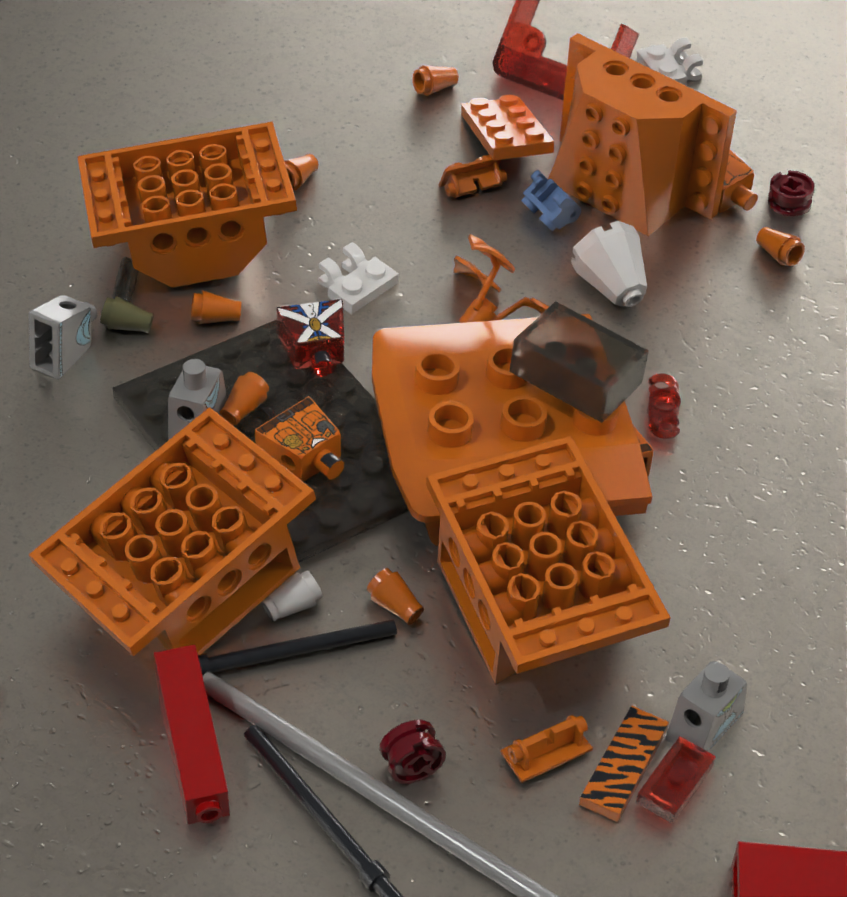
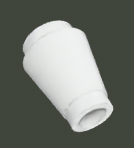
M306 570L301 574L295 572L261 603L269 618L274 622L279 618L281 619L316 606V601L322 598L323 595L315 578Z

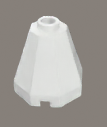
M615 221L610 223L612 229L604 231L601 226L593 229L573 247L575 258L572 257L571 263L575 271L615 305L632 307L642 301L647 289L640 238L634 226L621 221Z

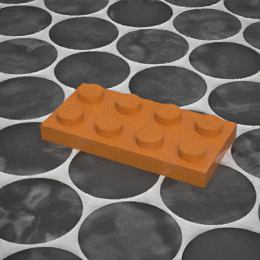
M503 95L500 99L496 100L476 98L471 100L470 103L461 104L462 117L493 161L554 153V140L520 97Z

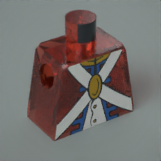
M342 299L276 307L277 334L294 368H313L316 375L326 376L333 372L335 364H341L344 361Z

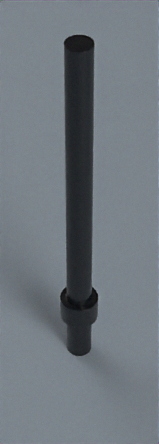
M394 619L210 657L207 656V653L200 654L198 658L203 676L207 672L213 673L397 635V628Z
M257 725L250 726L245 731L244 737L360 872L358 878L370 892L376 891L380 897H404L389 880L390 873L378 860H372L260 728Z

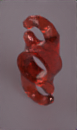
M655 374L648 379L649 385H651L648 388L650 396L647 407L649 431L655 437L661 439L675 438L680 433V429L677 427L680 424L678 415L681 404L679 383L671 375ZM663 382L667 384L669 387L658 388L655 386V384ZM665 402L673 408L667 410L660 409L655 404ZM669 423L673 428L664 430L659 425Z

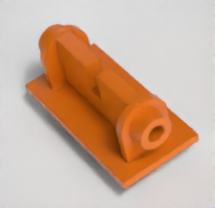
M489 155L479 157L474 162L466 164L454 163L444 170L439 187L445 186L448 196L458 198L475 193L477 191L475 181L478 182L481 191L502 186L503 182L507 181V174L504 169H499L501 160L493 161Z
M570 715L565 721L523 740H514L512 745L501 749L500 753L520 782L523 783L592 751L593 747L583 735V732L588 730L584 717L581 715L578 717Z

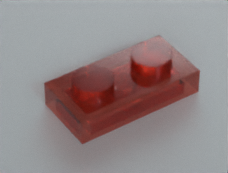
M679 736L638 792L636 803L673 824L713 768L716 756Z

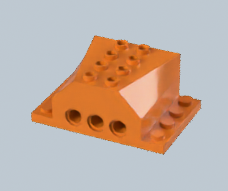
M577 33L570 38L559 139L562 143L548 180L552 179L567 194L618 221L634 226L635 230L646 236H650L684 206L711 220L719 211L737 110Z
M273 122L77 156L93 248L114 246L128 242L133 268L171 288L239 275L267 244L264 217L297 211L296 199Z
M209 407L28 555L32 563L133 657L156 637L166 650L195 644L197 653L200 655L300 569L287 524L316 500V496L312 488Z
M572 436L427 476L426 486L440 513L437 562L495 685L515 673L519 674L669 627L670 615Z

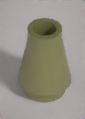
M118 296L115 299L107 297L102 309L100 323L108 325V329L149 333L154 313L147 312Z

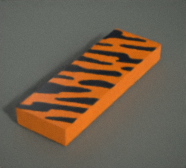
M631 705L580 796L579 805L618 822L665 736L669 722Z

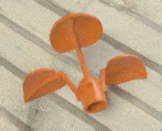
M469 234L468 239L471 250H479L491 259L493 268L489 276H487L468 260L457 255L455 256L453 273L475 277L483 285L477 299L473 300L458 320L460 323L502 320L522 306L533 308L545 317L562 316L552 307L533 297L530 299L524 297L496 315L494 312L498 307L485 298L490 286L497 292L501 291L500 287L493 281L500 266L511 273H514L515 268L497 249L489 246L477 236Z

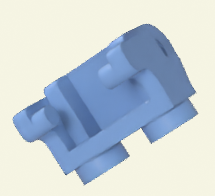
M536 170L531 175L533 182L523 192L525 197L521 201L534 214L540 210L543 214L539 219L552 232L556 228L560 230L568 223L575 222L581 214L579 205L552 179L548 180L539 170Z

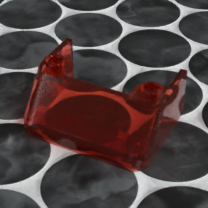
M515 0L493 58V69L498 76L563 101L567 65L542 56L546 47L545 34L538 28L530 26L540 0ZM620 24L611 49L630 58L639 33L627 25Z

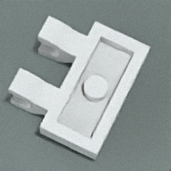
M687 37L676 40L671 48L668 49L664 44L637 50L636 60L638 63L681 84L687 85V80L696 81L702 79L701 72L698 68H695L696 66L703 65L702 57L699 53L688 56L686 52H682L691 48V42Z
M353 242L343 247V254L349 258L342 262V268L351 272L348 275L343 276L337 263L329 257L319 263V269L324 271L325 274L318 278V283L328 288V298L336 302L341 299L342 308L351 315L398 283L399 273L377 257L367 261L362 250Z

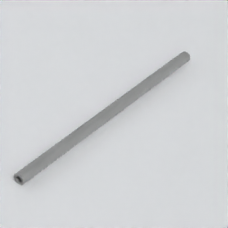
M207 672L203 675L207 695L248 722L257 725L268 735L517 897H558L213 673Z

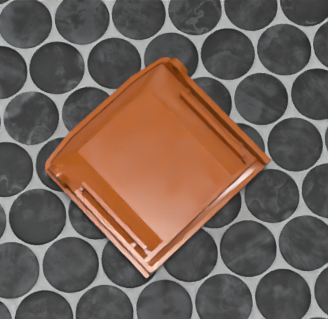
M590 314L383 328L374 334L371 381L392 475L411 516L417 521L425 523L430 541L434 545L438 546L440 513L426 486L428 475L567 436H572L615 516L646 513L647 505L652 501V492L640 443L607 348Z

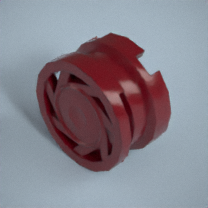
M788 170V174L782 175L781 172L775 174L770 181V192L768 194V204L771 209L779 214L792 217L808 213L812 206V196L815 189L812 178L805 173Z
M421 719L401 723L391 729L381 740L379 751L383 758L388 761V770L396 782L407 784L424 780L434 774L446 760V752L440 741L435 739L436 731L429 721Z

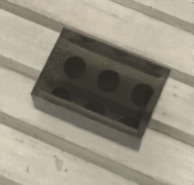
M555 301L514 339L509 372L603 423L642 384L649 350Z

